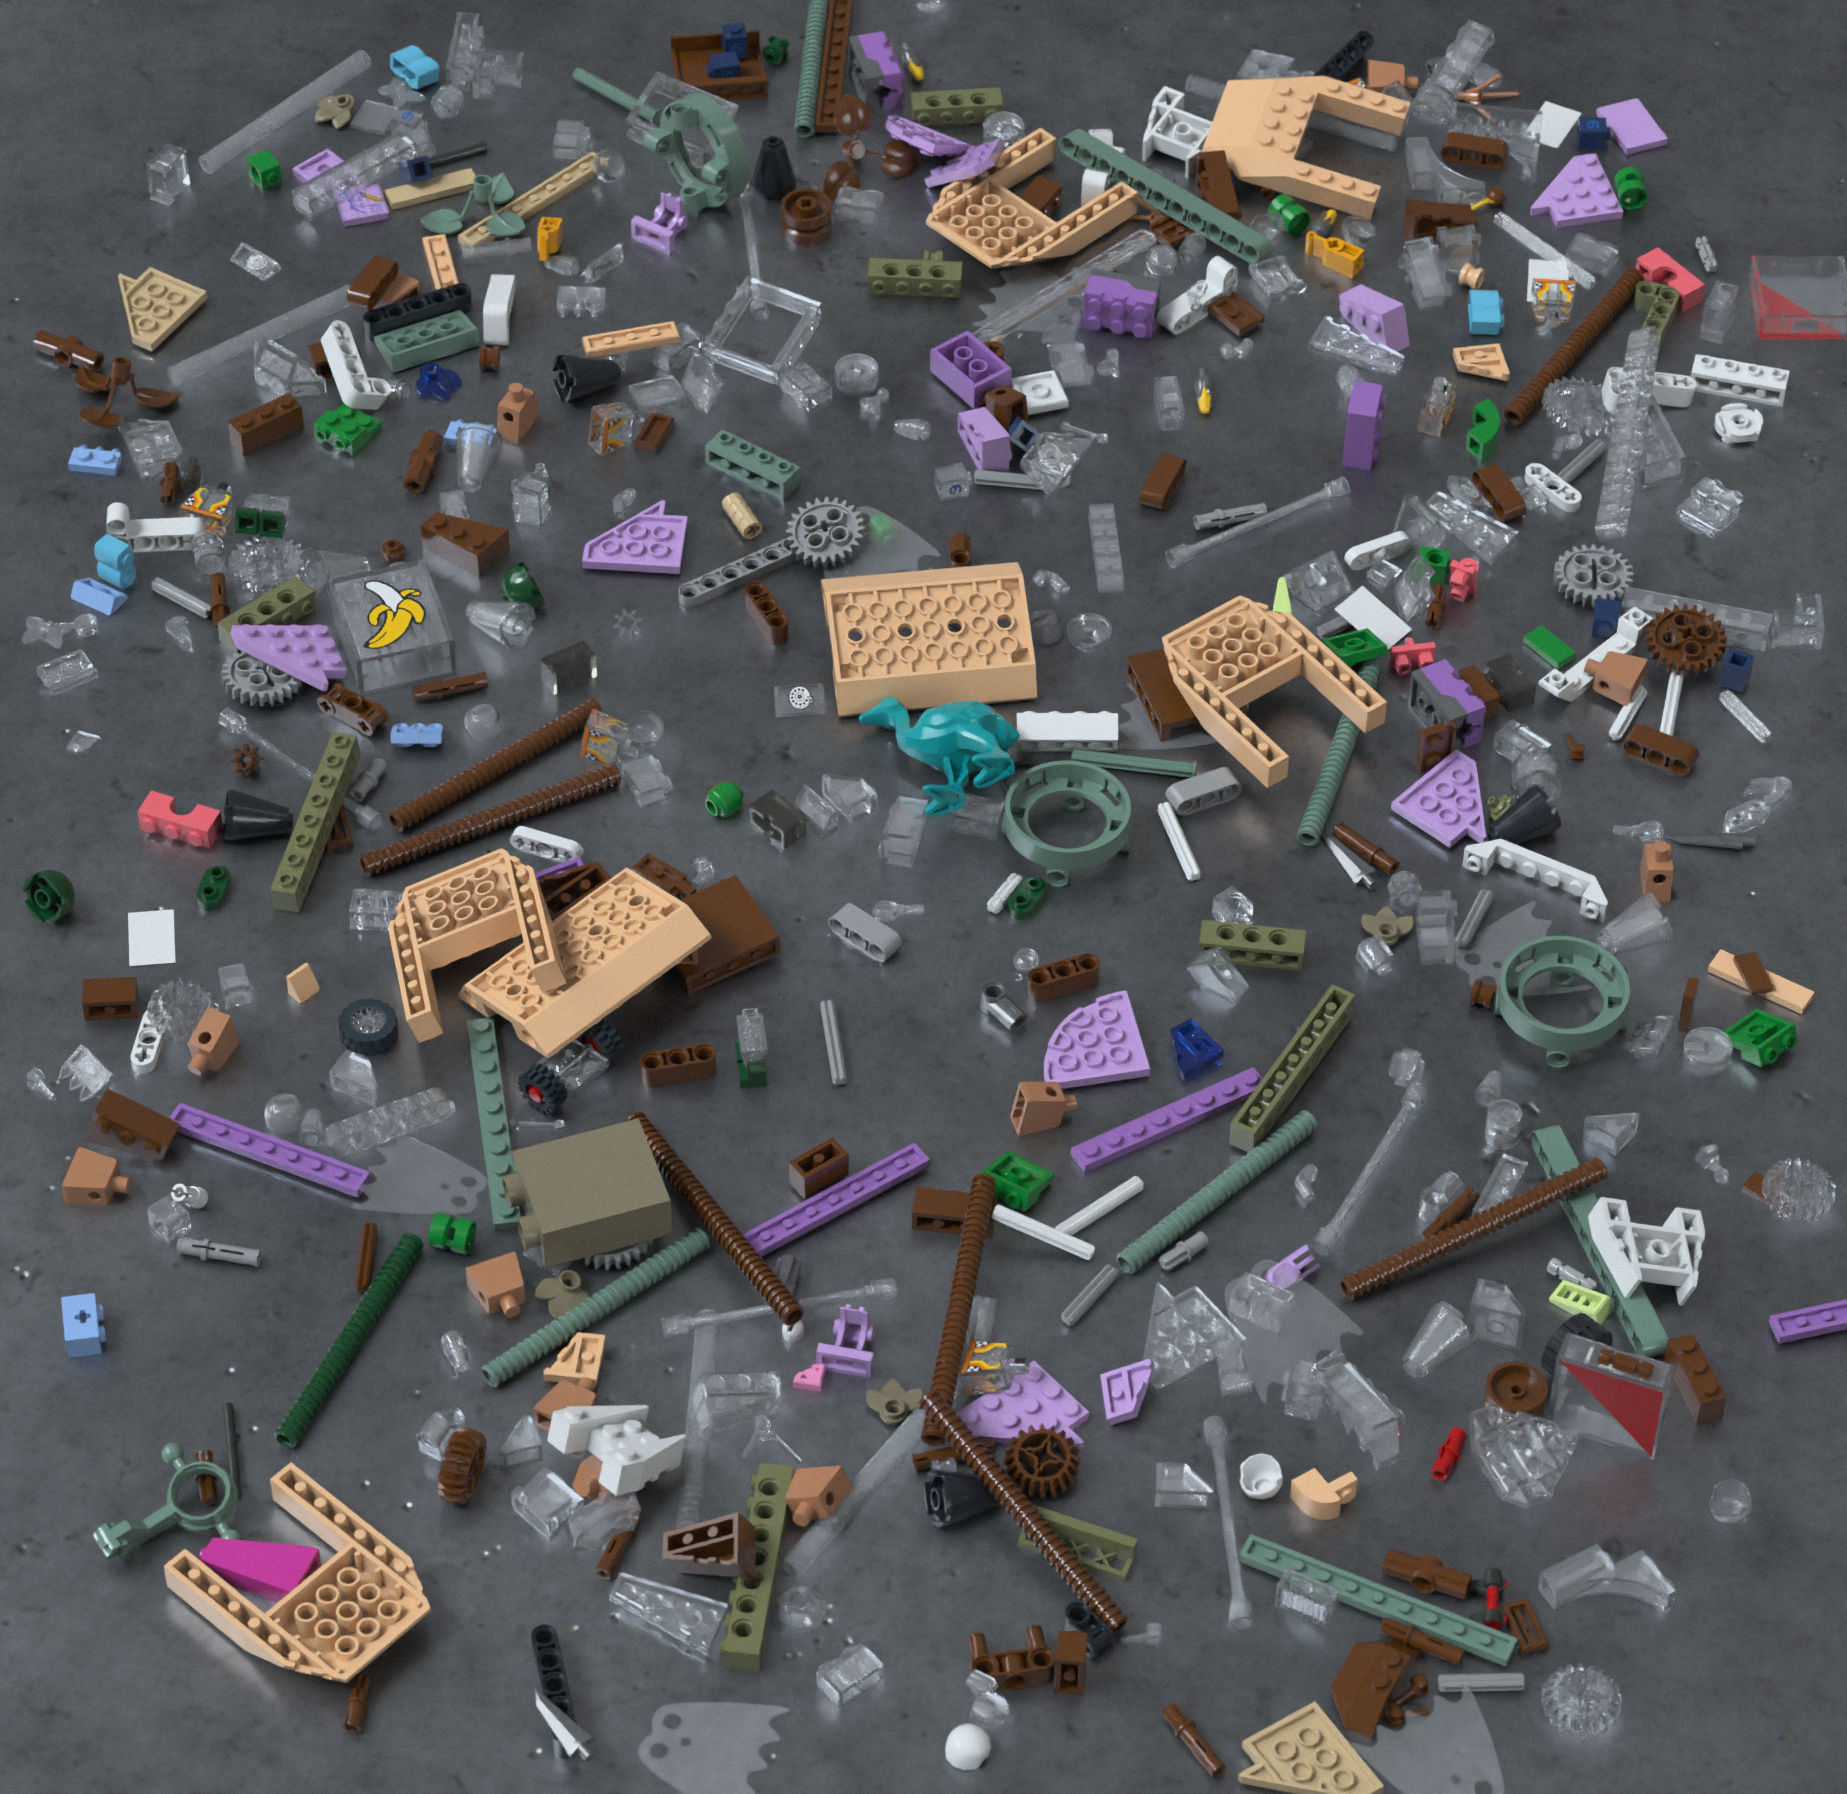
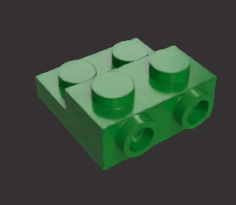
M344 403L334 412L327 410L313 423L315 438L351 455H354L382 428L380 420L350 408Z
M1368 628L1322 639V643L1348 667L1354 666L1357 662L1365 660L1374 661L1381 656L1388 655L1387 645Z
M1757 1008L1720 1033L1721 1043L1740 1050L1743 1060L1760 1067L1767 1063H1774L1779 1054L1786 1050L1794 1049L1798 1042L1794 1023Z
M1007 1151L982 1172V1174H988L996 1180L994 1196L1004 1201L1008 1207L1024 1212L1038 1201L1039 1193L1053 1182L1055 1175L1054 1172L1010 1151Z

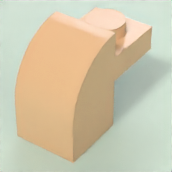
M1314 1468L1291 1480L1290 1498L1303 1513L1312 1518L1321 1520L1339 1517L1341 1504L1350 1502L1356 1496L1358 1479L1352 1472H1349L1327 1483Z

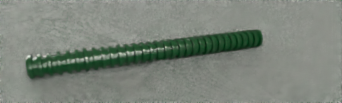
M404 1233L401 1236L393 1252L390 1253L389 1258L381 1267L373 1283L370 1284L369 1289L366 1290L365 1295H363L361 1301L352 1312L353 1314L350 1315L328 1349V1352H326L324 1358L317 1366L316 1371L313 1372L312 1377L309 1378L299 1397L291 1406V1409L286 1414L287 1416L284 1417L282 1423L276 1429L274 1437L281 1445L290 1448L297 1445L302 1434H304L309 1426L310 1421L313 1420L314 1415L317 1414L319 1408L326 1400L327 1395L333 1389L339 1376L342 1375L343 1370L351 1361V1357L354 1356L376 1322V1319H378L380 1313L392 1297V1294H394L396 1288H398L400 1282L412 1266V1263H414L416 1257L423 1249L424 1244L422 1240L415 1234Z

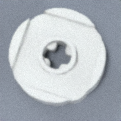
M1741 403L1727 404L1715 416V430L1722 436V441L1728 444L1757 441L1763 426V417L1756 409L1753 412L1747 409L1748 405Z

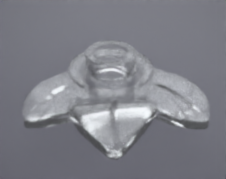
M1777 776L1773 779L1767 777L1755 778L1749 781L1750 785L1745 788L1743 795L1744 797L1763 796V803L1768 807L1781 802L1790 795L1792 782L1783 776Z

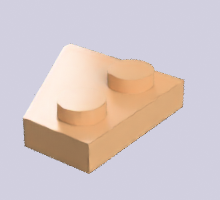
M1499 343L1453 348V358L1458 371L1509 381L1510 373Z
M578 1332L571 1339L569 1346L563 1348L557 1355V1361L552 1367H547L544 1370V1381L560 1382L561 1380H566L573 1384H578L582 1377H588L597 1386L606 1343L605 1335Z

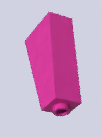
M212 1538L209 1545L203 1547L198 1558L230 1586L275 1603L282 1600L321 1567L319 1549L315 1547Z

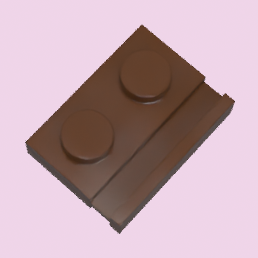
M1170 216L1150 224L1148 232L1150 234L1153 233L1155 239L1168 250L1201 236V234Z
M1234 291L1231 292L1230 296H1224L1208 305V313L1238 336L1257 327L1259 322L1264 323L1265 320L1263 313Z
M1450 720L1447 725L1441 723L1420 730L1416 766L1420 772L1433 769L1454 751L1457 725L1453 720Z

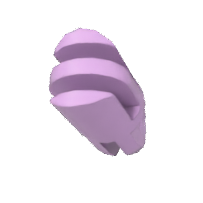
M1303 1245L1267 1271L1264 1281L1270 1291L1276 1293L1283 1292L1320 1268L1319 1263H1316L1300 1272L1301 1268L1315 1259L1313 1253L1296 1263L1293 1262L1294 1259L1309 1250L1308 1245Z

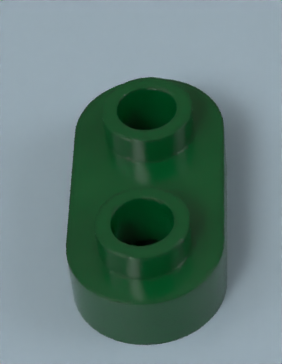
M213 866L204 873L196 893L197 904L201 909L210 911L222 905L231 884L230 872L227 868Z
M1038 877L1025 879L1009 898L1008 913L1016 919L1029 918L1046 898V882Z

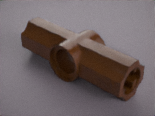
M40 330L33 342L34 349L54 356L55 360L62 366L68 367L73 363L78 366L83 365L88 370L98 372L105 360L104 353L85 347L75 336H68L64 339Z
M428 430L426 433H423L417 449H413L410 454L409 469L403 483L404 488L412 494H419V492L424 491L430 474H435L438 454L443 444V436L436 430Z
M956 532L949 539V568L971 566V537L967 536L964 532Z
M1391 1548L1386 1554L1382 1567V1573L1409 1581L1413 1588L1422 1593H1432L1436 1590L1465 1599L1472 1581L1471 1574L1446 1567L1439 1558L1433 1555H1422L1419 1558Z

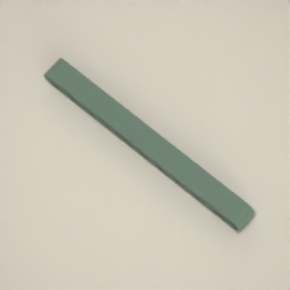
M1075 129L1060 139V150L1069 158L1090 170L1109 173L1110 182L1116 185L1122 181L1136 190L1138 196L1151 206L1246 262L1256 263L1271 252V243L1265 236L1081 129Z
M1559 1125L1531 1132L1533 1149L1548 1179H1555L1557 1175L1563 1176L1565 1171L1570 1172L1571 1168L1577 1169V1166L1580 1165ZM1585 1186L1583 1191L1578 1190L1576 1194L1571 1193L1568 1198L1563 1197V1200L1560 1202L1607 1295L1610 1296L1611 1303L1637 1355L1643 1360L1665 1354L1668 1336L1641 1283L1629 1299L1625 1298L1592 1239L1588 1215L1598 1202L1592 1187Z

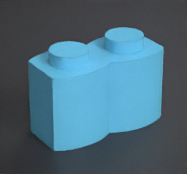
M411 45L391 53L390 68L397 76L404 78L412 88L419 89L439 80L440 67L438 63L432 58L425 56V53L418 47Z
M1469 291L1468 315L1470 334L1499 335V328L1504 327V314H1500L1503 309V298H1499L1498 291Z
M106 534L95 544L94 553L98 560L97 574L104 581L124 590L129 585H132L136 579L133 549L130 545Z

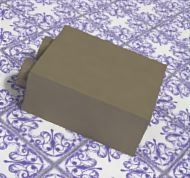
M639 1118L512 1151L514 1173L502 1176L504 1193L510 1208L523 1205L526 1216L517 1218L522 1244L525 1250L538 1247L545 1268L672 1234L671 1200Z

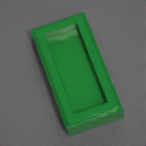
M1543 625L1524 636L1523 642L1556 669L1561 668L1576 658V652Z

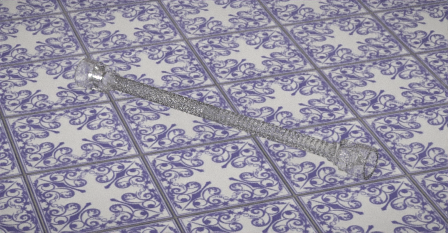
M748 179L745 191L736 199H740L742 203L753 291L752 302L749 303L751 318L756 322H763L769 317L768 300L762 296L751 210V198L754 196L752 180Z
M1339 477L1325 483V488H1322L1321 491L1204 539L1201 542L1187 546L1182 543L1168 549L1165 552L1167 562L1172 568H1176L1190 562L1191 557L1195 556L1196 553L1263 526L1266 523L1289 515L1323 499L1334 501L1350 494L1349 483L1344 477Z
M231 707L221 712L218 718L221 726L235 735L238 732L248 737L311 783L313 782L315 773L250 728L245 722L246 718ZM345 795L342 805L353 812L359 824L371 832L377 831L382 826L384 816L368 804L365 807L361 804L359 805Z
M1411 1083L1400 1100L1403 1104L1399 1114L1371 1156L1330 1224L1326 1228L1321 1227L1311 1242V1248L1316 1254L1327 1257L1334 1249L1340 1238L1337 1236L1339 1228L1410 1114L1415 1110L1419 1111L1427 1099L1429 1093L1423 1085L1419 1083Z
M886 1277L869 1281L870 1285H865L863 1288L799 1298L797 1301L803 1309L836 1302H846V1300L863 1299V1297L866 1299L873 1298L874 1302L895 1299L897 1289L894 1278ZM768 1304L699 1317H686L682 1313L663 1316L662 1330L665 1338L668 1339L688 1335L689 1330H694L700 1326L703 1327V1325L709 1326L710 1324L726 1323L727 1321H737L775 1313Z
M1211 1416L1204 1420L1203 1427L1206 1444L1213 1451L1232 1590L1231 1605L1229 1607L1230 1626L1235 1630H1245L1253 1625V1616L1250 1601L1243 1595L1223 1449L1225 1439L1227 1438L1226 1422L1223 1417Z

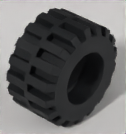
M1578 1313L1565 1321L1552 1335L1543 1352L1541 1367L1567 1388H1578L1582 1383L1561 1361L1597 1372L1602 1364L1598 1363L1600 1350L1602 1348L1611 1349L1613 1335L1587 1314Z

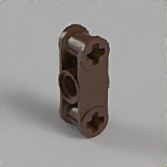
M339 683L332 685L331 691L317 699L319 708L325 714L356 728L368 736L375 732V728L380 723H385L389 719V715L383 706L364 698Z

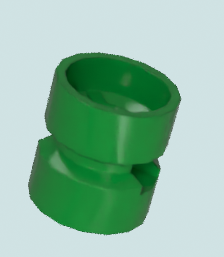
M1626 167L1618 171L1614 182L1620 205L1627 210L1640 209L1647 203L1649 198L1642 171L1636 167Z
M1288 194L1276 197L1268 208L1269 218L1290 236L1301 234L1311 220L1310 213L1297 204Z
M437 1212L430 1226L429 1245L443 1250L450 1247L452 1252L468 1255L476 1237V1221L463 1217L455 1220V1217L451 1214Z

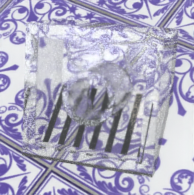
M1479 1278L1471 1301L1466 1338L1520 1351L1526 1311L1506 1285Z

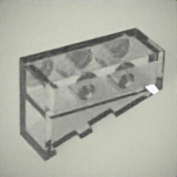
M1432 236L1406 240L1397 264L1399 269H1404L1407 276H1404L1406 283H1411L1414 290H1411V293L1420 312L1446 308L1450 298L1453 296L1452 287L1450 284H1447L1445 278V266L1439 260V247L1437 244L1434 245Z

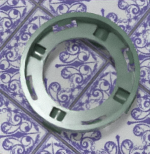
M691 93L668 104L662 113L660 127L648 131L643 138L645 149L659 156L666 157L671 171L682 186L680 197L683 199L682 204L685 206L687 214L698 213L706 206H720L739 197L747 187L749 162L742 137L728 113L720 104L707 95ZM696 126L706 135L716 155L715 159L704 165L702 177L690 160L681 131H686Z
M1070 760L1044 763L1024 772L1010 786L1005 799L1002 835L1008 837L1013 847L1021 855L1034 863L1046 867V881L1050 885L1062 887L1068 883L1071 870L1096 866L1112 858L1119 851L1129 852L1132 829H1130V798L1123 784L1114 775L1098 766ZM1045 784V786L1037 788L1028 795L1025 793V791L1036 785ZM1107 791L1120 804L1115 807L1113 802L1103 793ZM1062 795V805L1071 811L1081 810L1085 805L1086 799L1095 803L1105 814L1107 826L1103 834L1091 844L1079 848H1058L1042 842L1032 833L1028 825V817L1031 810L1039 802L1049 797Z
M1548 936L1534 939L1517 948L1505 961L1501 971L1499 989L1495 996L1494 1015L1503 1016L1509 1027L1525 1040L1547 1048L1546 1062L1549 1066L1563 1068L1570 1063L1571 1051L1593 1048L1609 1040L1620 1028L1626 1029L1630 996L1629 978L1618 959L1609 951L1593 942L1571 936ZM1532 959L1535 961L1523 968L1519 973L1515 970L1517 966ZM1599 966L1600 968H1602L1614 980L1609 982V980L1595 967ZM1551 971V980L1558 986L1573 984L1575 975L1578 974L1591 981L1598 988L1603 998V1009L1599 1016L1587 1025L1570 1029L1556 1028L1538 1021L1528 1012L1523 1003L1522 992L1531 979L1545 972Z

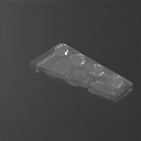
M1325 315L1308 343L1309 351L1396 377L1404 363V355L1381 343L1374 344L1370 342L1368 336L1362 333L1357 335L1351 332L1350 327L1343 323L1338 325L1332 322V318Z
M1436 491L1424 503L1423 511L1490 565L1518 539V531L1439 491Z
M623 1572L619 1573L609 1594L610 1601L706 1656H708L728 1613V1604Z

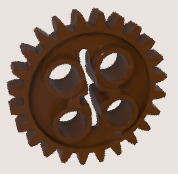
M1675 604L1673 611L1664 608L1663 614L1657 612L1656 619L1650 620V626H1647L1645 639L1647 652H1652L1651 660L1658 659V667L1663 664L1666 665V672L1674 668L1675 675H1678L1680 670H1682L1685 676L1689 675V671H1693L1697 676L1699 669L1707 673L1709 666L1715 668L1717 661L1722 660V655L1726 649L1727 636H1724L1726 629L1720 628L1721 620L1714 621V613L1708 616L1705 615V608L1698 612L1697 605H1694L1690 610L1687 604L1683 605V609H1679Z

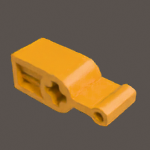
M541 218L538 225L537 243L540 261L549 260V254L556 253L559 250L562 242L563 218Z
M1312 231L1306 234L1305 252L1308 255L1321 258L1322 264L1325 267L1352 279L1363 268L1364 249L1339 238L1331 237L1325 239Z

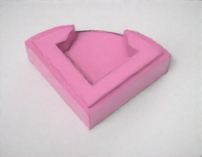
M814 1364L812 1368L799 1372L793 1380V1388L821 1392L826 1364Z

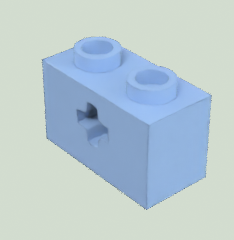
M95 1293L61 1297L68 1358L102 1354L101 1342H106L104 1325L99 1326V1320H104L102 1303L96 1304Z

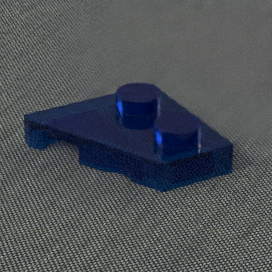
M1192 1018L1170 1029L1172 1047L1180 1076L1183 1080L1224 1057V1050Z

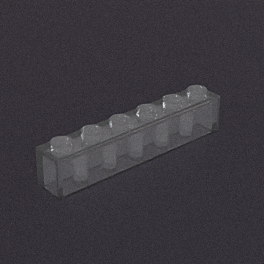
M398 131L291 190L294 209L309 219H314L399 172L397 162L418 157L416 142Z
M1632 587L1625 588L1619 618L1634 606L1656 619L1657 612L1663 614L1664 608L1673 611L1675 604L1679 609H1683V605L1687 604L1690 610L1694 605H1697L1698 612L1705 608V615L1708 616L1714 613V621L1721 620L1720 628L1726 629L1724 636H1727V645L1765 652L1772 614Z

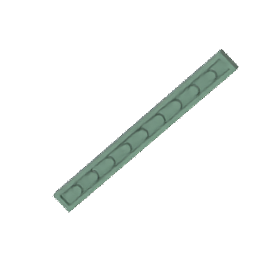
M493 1017L466 1020L494 1231L517 1229V1218L520 1217L519 1206L509 1207L502 1183V1176L513 1174L514 1167Z
M1253 1534L1249 1535L1239 1554V1562L1383 1619L1390 1618L1409 1627L1414 1625L1415 1629L1437 1637L1454 1646L1463 1648L1467 1652L1505 1667L1517 1646L1518 1638Z

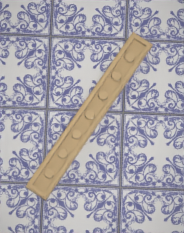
M592 151L499 209L496 213L499 215L505 211L513 212L525 221L608 168V161ZM492 214L459 234L458 242L475 252L498 238L499 236L491 234L486 227L487 221L494 218Z

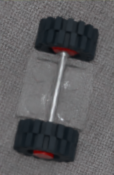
M604 1018L601 1019L600 1022L590 1027L577 1039L571 1041L558 1053L550 1058L544 1056L524 1072L517 1082L520 1085L518 1087L519 1090L524 1093L522 1094L523 1098L529 1100L527 1103L530 1106L533 1104L536 1111L540 1110L542 1114L546 1113L548 1115L566 1101L568 1097L566 1094L571 1097L576 1096L609 1067V1063L623 1051V1042L620 1041L621 1037L615 1033L617 1030L614 1027H610L611 1023L608 1021L604 1022Z

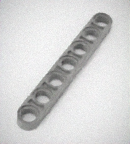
M787 538L681 585L678 589L679 602L685 607L699 605L797 561L796 554H792L787 549L789 547ZM768 556H777L778 559H777V560H768L767 557H768ZM756 565L758 568L747 569L746 566ZM728 574H735L737 577L734 579H728L725 576ZM708 583H713L717 586L714 588H707L704 585ZM685 593L695 594L694 597H685L683 595Z

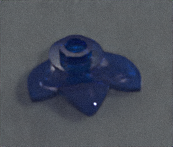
M428 362L420 368V377L416 381L415 389L420 397H424L431 392L436 397L447 401L451 393V387L462 386V380L453 370L442 369L440 365Z

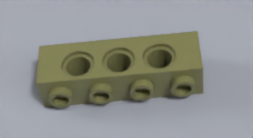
M1000 87L910 93L912 122L925 127L997 123L1003 120V102Z
M890 258L869 259L868 294L961 298L962 262Z
M294 576L217 622L219 640L233 652L241 654V650L236 648L230 634L232 625H291L296 620L316 609L314 591L297 576Z
M1202 920L1198 960L1302 971L1306 930Z

